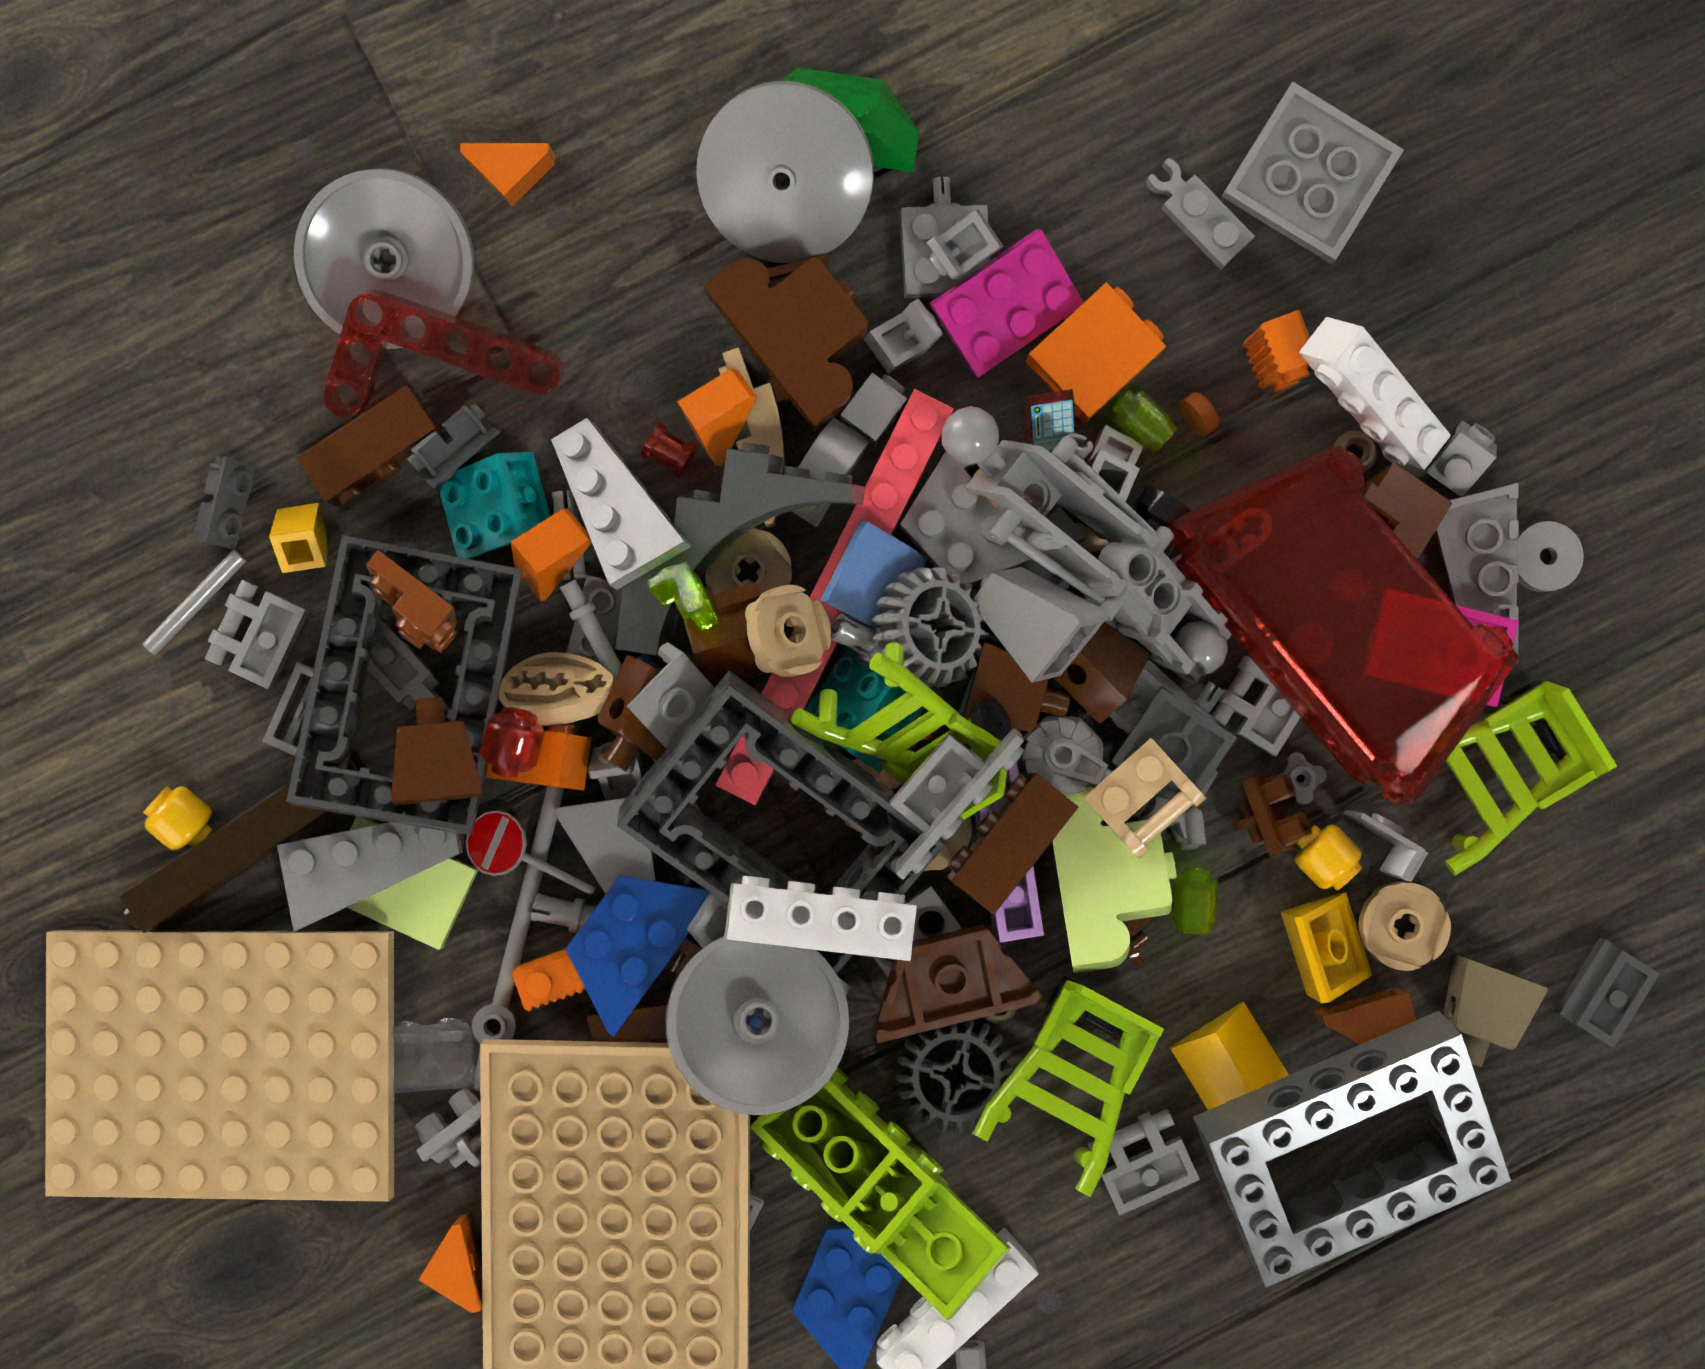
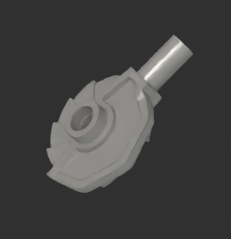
M1047 716L1036 725L1034 731H1029L1023 737L1028 742L1022 755V761L1025 760L1027 775L1029 772L1037 773L1065 796L1066 794L1086 790L1084 786L1088 784L1097 786L1113 772L1107 768L1108 764L1103 762V742L1081 718Z

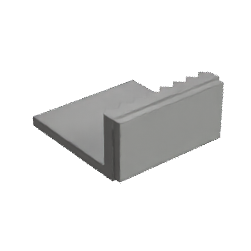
M668 642L658 649V655L663 658L667 665L627 705L628 709L665 748L670 745L715 689L689 658Z
M1345 810L1342 815L1394 845L1380 871L1386 875L1412 882L1428 852L1403 837L1402 835L1405 830L1387 818L1376 813L1369 817L1361 812Z

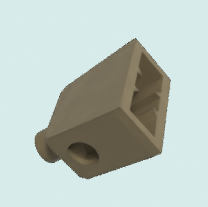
M1455 954L1443 1015L1459 1032L1464 1033L1463 1040L1471 1064L1482 1067L1490 1043L1512 1051L1517 1047L1543 1001L1548 988Z

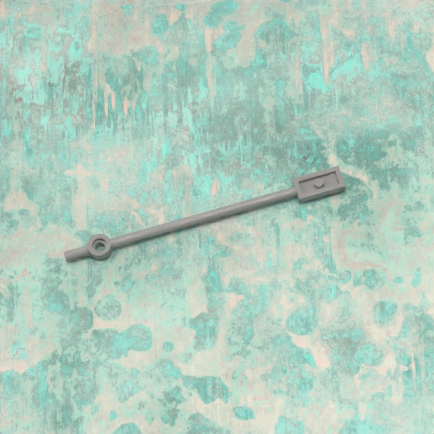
M586 575L582 592L588 603L593 601L596 607L593 613L615 651L623 587L617 590L610 586L605 579ZM576 619L567 653L586 657L601 664ZM582 720L563 725L575 726L574 735H579ZM547 786L530 852V855L544 862L547 860L557 821L555 808L560 807L565 788ZM527 864L493 1001L478 1010L472 1021V1031L479 1043L484 1039L512 1040L518 1030V1016L515 1010L509 1006L515 986L512 970L518 967L521 962L531 923V912L534 911L532 906L535 896L539 892L544 872L530 864ZM488 1019H496L500 1022L501 1030L499 1033H491L488 1030ZM480 1052L471 1083V1088L479 1091Z

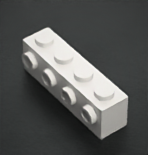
M1326 317L1300 350V355L1315 371L1316 377L1328 386L1338 398L1339 404L1351 413L1360 424L1361 430L1374 440L1382 450V454L1390 462H1394L1400 467L1408 464L1425 470L1451 436L1364 327Z
M742 876V884H731L724 939L905 961L911 960L917 906L904 904L905 895L878 892L877 901L859 899L860 890L843 887H833L832 895L814 893L815 884L788 881L787 890L769 888L770 879L753 876Z
M1005 1227L997 1235L1011 1247L1010 1251L952 1319L946 1320L922 1297L911 1308L910 1315L898 1326L896 1324L892 1325L880 1336L876 1345L877 1364L882 1369H937L1039 1274L1034 1259Z

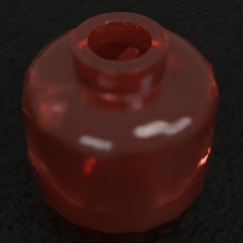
M505 707L501 713H496L488 718L480 747V755L488 764L492 765L491 771L503 777H517L519 772H526L536 767L544 740V728L537 722V716L530 711L515 707Z

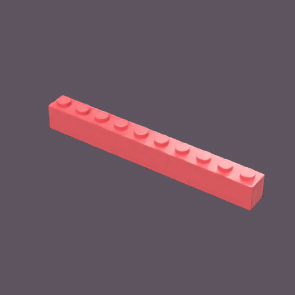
M916 389L913 390L865 486L863 505L856 504L810 596L812 601L818 599L827 612L830 626L835 618L843 612L820 601L860 520L867 521L890 535L893 534L942 436V428L948 416L953 413L954 408ZM831 640L829 649L823 651L822 657L818 661L823 662L810 673L796 677H781L772 672L761 694L790 716L798 708L805 710L838 642ZM742 736L736 743L715 786L756 805L775 769L764 761L759 764L753 760L747 752L745 738Z

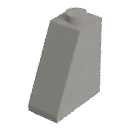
M1023 567L1003 571L997 569L990 572L981 581V589L973 598V600L978 601L976 608L979 615H981L982 619L1032 683L1061 676L1109 616L1104 609Z
M627 797L555 808L556 817L605 894L619 876L660 882L656 853L617 827L619 807Z

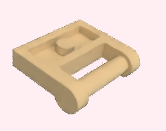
M1152 738L1145 742L1084 797L1138 859L1149 850L1146 845L1192 805L1197 807L1207 799ZM1172 781L1180 789V792L1133 833L1124 822Z

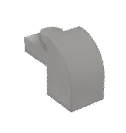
M833 418L817 437L798 468L810 470V479L824 481L826 472L851 475L871 440L836 418ZM832 504L814 505L795 509L792 512L818 527Z
M1105 425L1100 431L1086 463L1126 502L1140 470L1135 465L1144 444Z

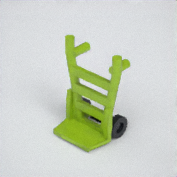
M895 642L886 645L885 655L881 653L873 655L869 668L885 677L886 685L890 687L900 686L906 692L901 697L852 730L836 725L837 692L832 689H824L820 692L819 717L802 708L796 709L791 717L793 725L820 739L884 760L882 761V769L903 784L906 783L949 732L965 746H970V750L985 761L1012 728L1010 718L1005 709L997 701L990 698L982 699L973 705L970 709V718L966 720L910 670L903 666L904 648L901 644ZM923 706L928 710L927 713L885 741L875 739V737ZM943 725L950 729L932 742L925 739L922 740ZM1002 767L990 780L993 784L991 791L978 805H974L971 802L959 815L963 820L1004 796L1007 771Z
M1533 681L1502 700L1504 706L1485 717L1484 721L1413 745L1384 763L1389 774L1395 778L1408 769L1420 771L1427 769L1430 764L1429 759L1442 754L1488 829L1479 838L1467 834H1457L1453 837V847L1461 852L1446 860L1445 864L1454 876L1486 857L1537 807L1543 810L1595 778L1617 767L1569 688L1549 681ZM1535 721L1536 724L1532 728L1530 723ZM1508 730L1511 731L1540 777V780L1532 788L1528 789L1495 735ZM1475 742L1479 746L1514 803L1504 814L1499 810L1461 747ZM1548 752L1555 753L1559 762L1554 763Z
M1064 975L1054 987L1044 1010V1015L1047 1018L1034 1041L1035 1045L987 1103L972 1134L988 1142L997 1123H1005L1010 1119L1011 1110L1008 1107L1016 1096L1095 1138L1092 1151L1085 1147H1079L1074 1152L1075 1161L1085 1168L1075 1189L1091 1197L1107 1164L1125 1093L1131 1094L1164 1028ZM1083 1015V1021L1110 1035L1113 1032L1121 1035L1119 1048L1074 1025L1075 1022ZM1064 1039L1114 1066L1109 1084L1051 1052ZM1040 1067L1102 1100L1104 1105L1100 1120L1028 1081Z

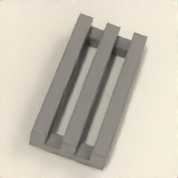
M302 662L296 663L262 742L296 756L298 746H295L294 743L303 724L314 668ZM305 675H307L311 679L283 741L278 736Z

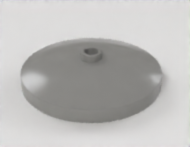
M774 81L753 86L741 92L726 103L716 114L702 138L698 152L696 173L703 206L715 227L729 242L749 255L762 260L793 263L829 253L841 245L854 232L861 222L871 198L874 181V163L872 151L863 128L843 103L831 94L808 84L792 81ZM783 172L787 174L790 178V183L787 181L783 184L779 183L776 180L777 173Z
M377 168L344 175L325 186L308 204L298 224L294 242V264L299 285L307 302L319 318L332 330L364 346L397 349L413 346L430 339L449 325L459 314L467 300L473 282L474 250L469 231L462 216L453 203L439 189L420 177L404 171ZM385 249H389V253L396 256V263L389 265L384 261L383 252Z
M724 936L703 947L687 962L673 985L666 1010L668 1046L675 1065L686 1082L709 1102L729 1111L749 1115H766L782 1112L805 1102L815 1095L837 1069L846 1047L849 1031V1011L842 984L832 966L817 950L724 939ZM757 1013L761 1017L762 1023L760 1028L754 1031L750 1025L746 1024V1019L748 1015Z

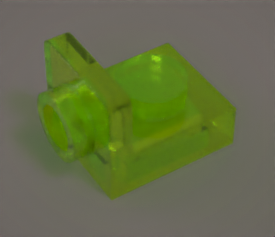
M686 561L679 565H671L662 569L657 576L647 581L649 590L662 605L675 601L682 617L685 620L692 618L702 631L719 623L701 579Z

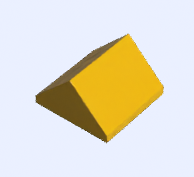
M1346 892L1281 911L1306 995L1321 1004L1329 1003L1372 976Z
M1244 1002L1239 1003L1169 1047L1208 1110L1289 1075Z

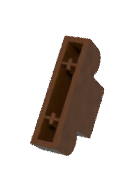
M812 257L776 286L770 288L769 274L765 266L758 260L741 258L730 264L704 285V290L709 300L815 432L847 407L853 395L852 377L846 368L834 363V361L865 338L868 332V320L854 304L858 297L843 278L836 281L818 258Z

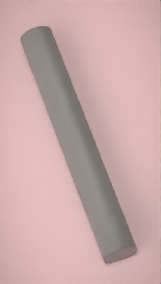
M233 549L142 643L143 646L152 654L157 655L247 562L245 557Z

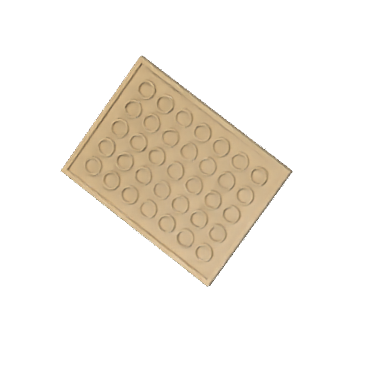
M53 930L46 932L45 1196L390 1201L394 1198V931L153 930L143 933L142 930Z
M484 1039L480 1043L483 1369H749L750 1115L721 1108L699 1095L686 1082L677 1069L668 1043Z

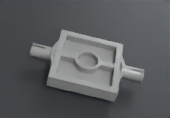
M941 177L932 179L934 204L926 207L901 208L899 211L904 298H928L934 300L991 261L989 257L962 278L951 279L948 274L946 276L941 275L931 262L929 254L933 251L927 242L934 236H941L974 210H980L988 222L987 205L961 206L951 203L949 177H943L942 181Z

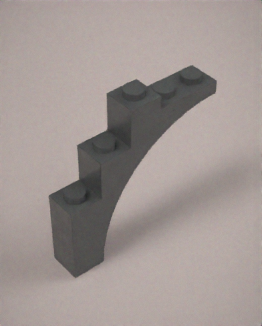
M743 442L742 451L727 449L721 496L720 493L694 490L693 498L677 497L674 527L687 539L692 547L623 586L615 649L658 656V649L663 644L665 645L668 642L674 646L676 631L682 616L677 596L692 592L705 571L736 539L755 526L795 509L837 503L863 505L865 487L853 485V476L826 472L824 481L810 479V470L783 466L781 475L783 457L770 455V446Z

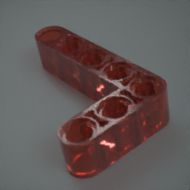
M374 289L358 295L351 301L348 307L324 389L323 400L330 413L342 418L352 417L366 407L372 398L388 342L538 395L548 394L557 387L564 376V365L560 357L550 350L394 294ZM366 300L374 301L380 306L382 310L380 323L371 322L364 316L363 305ZM408 316H416L423 321L426 329L425 335L422 338L413 337L406 330L405 323ZM451 331H458L465 335L468 340V350L466 352L458 353L451 349L448 344V335ZM353 343H361L368 349L370 354L368 364H360L353 359L351 355ZM492 347H503L509 352L511 357L509 367L501 368L493 364L490 359ZM538 361L547 363L553 370V380L547 383L536 380L532 375V364ZM340 385H349L356 391V405H348L341 400L339 396Z

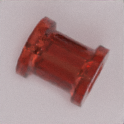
M659 422L648 437L641 456L645 459L650 457L673 469V474L680 478L693 459L698 444L693 441L690 443L683 441L668 432L666 425Z

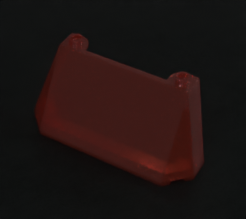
M1338 445L1183 514L1168 527L1174 535L1169 544L1173 546L1178 544L1182 557L1176 561V565L1188 581L1197 582L1203 589L1201 595L1211 607L1224 614L1228 619L1225 626L1231 632L1232 637L1349 776L1362 785L1371 780L1385 790L1382 791L1383 798L1397 807L1414 803L1422 796L1429 783L1505 680L1520 656L1512 648L1513 642L1504 630L1482 623L1473 626L1359 492L1365 484L1362 474L1364 471L1363 465L1357 456L1349 451H1345Z

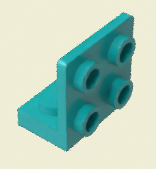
M533 452L497 453L457 470L449 480L437 485L456 555L460 558L471 560L510 545L512 540L550 517Z
M848 648L836 662L832 672L816 695L810 700L805 710L819 717L820 692L824 689H832L837 692L836 725L852 730L906 692L900 686L890 687L886 685L885 677L871 670L869 662L863 660L860 653ZM920 707L875 737V739L885 741L915 721L924 710V707ZM839 745L880 773L882 771V761L884 760Z

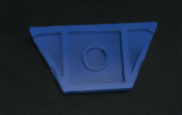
M619 876L565 948L610 1035L615 1036L689 934L687 928L710 891Z
M829 1225L824 1230L792 1306V1312L840 1369H863L902 1275L881 1254H870L853 1239L852 1235L854 1232L847 1225Z

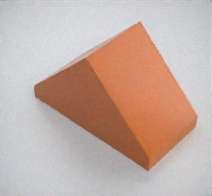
M460 143V152L468 164L511 207L555 165V155L549 143Z
M729 369L677 401L696 438L715 466H723L727 449H732L757 396L738 369Z
M568 508L561 509L511 541L514 568L522 569L523 581L540 601H546L591 545L592 541L586 529Z
M466 1213L460 1215L451 1226L418 1280L467 1311L475 1313L482 1310V1267L470 1215Z

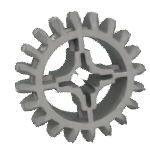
M920 567L914 569L913 572L900 574L896 578V582L890 583L884 588L887 597L880 598L875 603L883 614L876 615L871 620L881 626V632L877 633L872 639L879 642L884 641L885 645L893 642L901 644L904 648L903 666L928 687L948 686L949 683L960 681L966 677V671H971L977 667L974 657L980 656L983 648L979 644V640L985 639L989 634L980 627V622L984 620L978 614L976 608L978 601L973 600L969 596L973 584L964 583L960 586L959 574L953 572L946 574L945 569L940 567L931 569ZM920 595V603H916L914 614L909 616L914 601ZM951 638L950 646L946 652L947 642ZM885 648L880 652L885 655Z

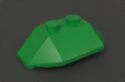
M796 68L782 80L800 82L817 87L843 103L855 116L865 132L872 151L874 167L914 172L919 131L884 80Z

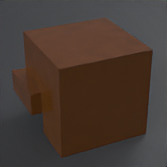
M1393 462L1368 480L1359 493L1340 505L1330 521L1365 545L1368 544L1360 557L1390 576L1418 560L1452 505V502Z
M756 581L715 595L711 586L677 596L699 670L714 688L728 671H731L740 679L763 672L756 665L755 655L748 640L747 621L745 618L747 606L755 602L760 596Z

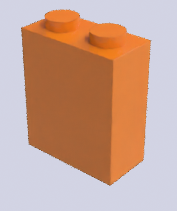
M1107 282L1028 354L1025 361L1061 401L1073 400V414L1083 425L1166 348V345L1161 341L1164 337L1159 328L1148 319L1142 321L1132 310L1134 304L1130 297L1119 287L1113 290Z

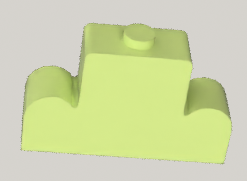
M1084 786L1086 790L1078 793L1066 794V797L1079 808L1052 841L1073 973L1112 968L1126 960L1130 951V934L1122 921L1169 914L1172 909L1169 879L1177 878L1173 852L1164 853L1161 833L1146 845L1149 850L1138 859L1109 826H1106L1107 823L1084 799L1094 789L1092 786ZM1147 820L1125 824L1134 833Z

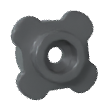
M1297 752L1287 757V764L1282 768L1280 774L1276 775H1290L1296 789L1295 800L1299 804L1310 803L1313 800V791L1327 777L1326 771L1322 766H1313L1306 761L1302 753ZM1299 774L1304 776V780L1301 783L1296 780Z

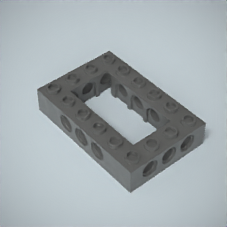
M342 535L286 801L291 805L473 836L480 797L395 806L391 799L393 777L374 773L367 768H360V771L347 769L382 598L373 591L375 587L369 582L372 578L366 563L379 550L453 606L454 610L470 613L465 621L464 646L460 665L456 667V686L451 710L448 709L447 721H464L481 787L499 701V689L501 688L519 598L522 569Z
M731 671L727 672L619 807L617 827L727 904L729 903L731 884H742V876L770 879L769 888L787 890L788 881H798L688 803L691 802L693 804L697 800L701 786L717 767L723 768L727 763V754L743 736L747 752L753 760L759 764L762 761L767 763L789 779V786L796 791L800 787L822 803L826 813L832 817L834 814H837L859 830L861 838L869 843L833 887L860 890L859 899L877 901L878 892L904 895L946 845L944 838L940 837L930 848V851L933 852L931 859L919 873L915 874L910 871L904 879L896 875V862L922 833L918 827L890 805V800L896 793L823 739L791 723L792 716ZM832 887V889L827 893V895H832V893H833V887ZM817 950L832 966L836 974L853 955Z
M1440 1011L1429 1014L1193 1117L1248 1258L1266 1288L1511 1182L1462 1034ZM1426 1095L1432 1114L1428 1115L1429 1119L1439 1131L1445 1149L1441 1150L1436 1144L1431 1142L1417 1144L1412 1147L1413 1151L1383 1164L1380 1161L1373 1163V1168L1344 1181H1341L1340 1178L1332 1181V1186L1302 1199L1300 1196H1297L1286 1202L1282 1207L1265 1162L1417 1096Z

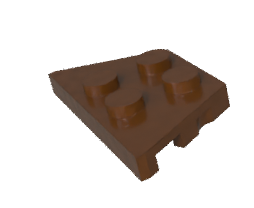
M980 924L915 940L912 943L910 961L893 960L874 1027V1035L877 1043L1042 1003L1043 998L985 924Z

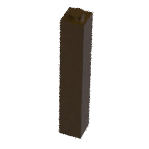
M352 747L347 769L360 771V768L366 767ZM289 782L120 895L119 897L125 904L123 908L124 914L128 921L134 927L140 928L143 933L160 929L278 849L277 845L288 843L333 812L299 807L288 803L286 800L290 786Z

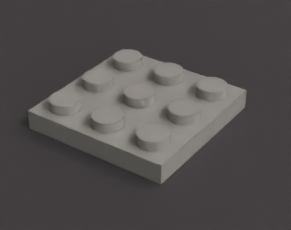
M1292 81L1221 197L1328 263L1333 264L1404 149Z

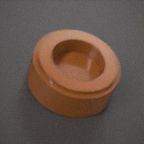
M1192 392L1179 402V409L1184 420L1199 436L1206 437L1219 427V416L1214 406L1201 393Z

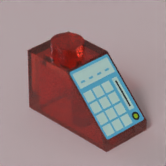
M1073 389L1027 397L1020 410L1025 443L1043 446L1051 453L1064 436L1075 433Z

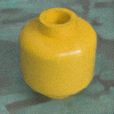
M167 786L143 811L148 816L144 824L145 829L171 851H179L187 844L193 847L204 840L212 831L207 825L212 816L211 808L184 786L176 787L174 790Z
M1313 825L1311 827L1312 834L1297 843L1301 849L1295 857V863L1319 888L1328 889L1333 886L1336 890H1339L1362 869V866L1358 863L1362 852L1338 826L1328 825L1320 830L1316 825Z

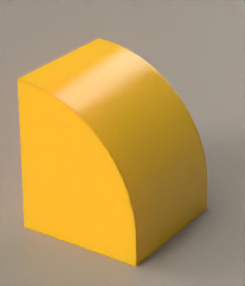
M320 503L277 509L269 538L282 573L326 567L328 555L327 533Z

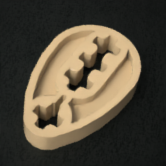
M547 652L529 657L514 666L502 679L498 697L508 717L516 724L522 726L566 724L600 714L615 679L601 664L589 658L569 653Z

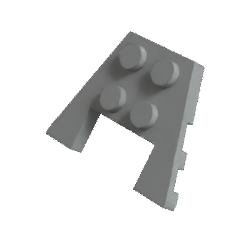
M945 452L900 523V529L928 558L934 567L944 568L946 574L951 572L959 574L960 586L967 583L973 584L972 587L979 585L983 578L994 570L1014 569L1034 561L1007 541L1003 545H998L990 539L989 533L1003 513L986 496L971 494L965 488L972 480L967 471L976 464H960ZM1061 507L1057 508L1047 517L1048 520L1079 545L1085 541L1086 534Z

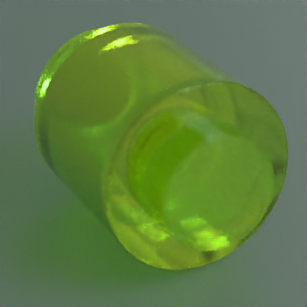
M1140 389L1136 394L1128 390L1112 407V410L1117 414L1112 422L1128 437L1141 445L1143 449L1147 447L1153 453L1158 451L1177 429V426L1170 421L1172 416L1143 389Z
M1186 868L1183 869V876L1174 878L1172 919L1177 921L1176 930L1178 932L1188 934L1212 933V924L1217 922L1219 880L1210 877V870Z

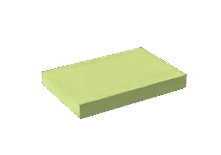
M356 816L350 830L379 825L380 823L369 818ZM452 857L347 908L440 950L446 942L478 869Z

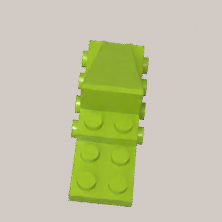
M838 1067L827 1083L805 1102L782 1112L759 1115L750 1128L762 1139L760 1145L775 1159H782L792 1169L790 1172L792 1178L808 1191L812 1189L823 1200L821 1203L822 1208L838 1222L843 1221L854 1232L852 1235L853 1239L870 1254H881L946 1320H950L955 1316L1010 1251L1011 1247L948 1188L949 1184L940 1176L944 1171L943 1168L925 1150L910 1142V1136L900 1126L892 1121L887 1125L876 1115L880 1109L878 1105L863 1092L859 1091L855 1094L845 1085L848 1077Z

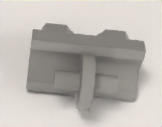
M465 1087L448 1101L458 1116L455 1121L447 1125L442 1115L434 1112L415 1125L423 1144L416 1150L422 1161L426 1162L431 1158L435 1162L441 1163L448 1158L455 1168L466 1160L474 1167L481 1165V1097L474 1089Z

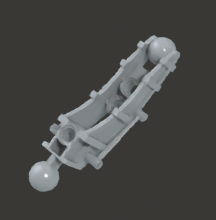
M969 406L957 409L948 416L942 428V445L948 456L960 464H977L980 467L979 471L965 488L971 494L989 497L1003 513L989 533L990 539L994 543L1003 545L1007 541L1051 573L1058 575L1066 583L1071 584L1098 603L1099 607L1104 609L1109 615L1105 621H1112L1115 617L1119 622L1116 628L1121 634L1136 639L1152 653L1149 658L1156 666L1172 670L1180 678L1196 683L1202 675L1212 674L1223 665L1228 651L1227 640L1232 635L1225 626L1228 619L1221 611L1214 610L1201 595L1203 589L1198 583L1188 581L1164 553V550L1174 538L1173 532L1163 526H1160L1155 531L1104 479L1075 453L1078 448L1075 439L1070 436H1064L1051 453L1043 446L1002 440L998 445L999 427L993 416L983 409ZM1068 461L1076 470H1071L1065 465ZM1056 503L1090 526L1098 538L1110 542L1102 549L1099 559H1096L1046 518ZM1184 616L1189 623H1186L1176 632L1173 640L1170 634Z

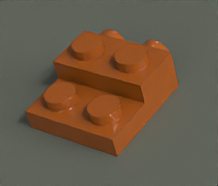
M377 550L366 563L372 578L369 582L375 587L373 591L393 606L392 609L397 619L395 625L400 629L398 633L419 649L426 644L433 650L436 649L442 653L458 633L454 629L457 623L454 607Z

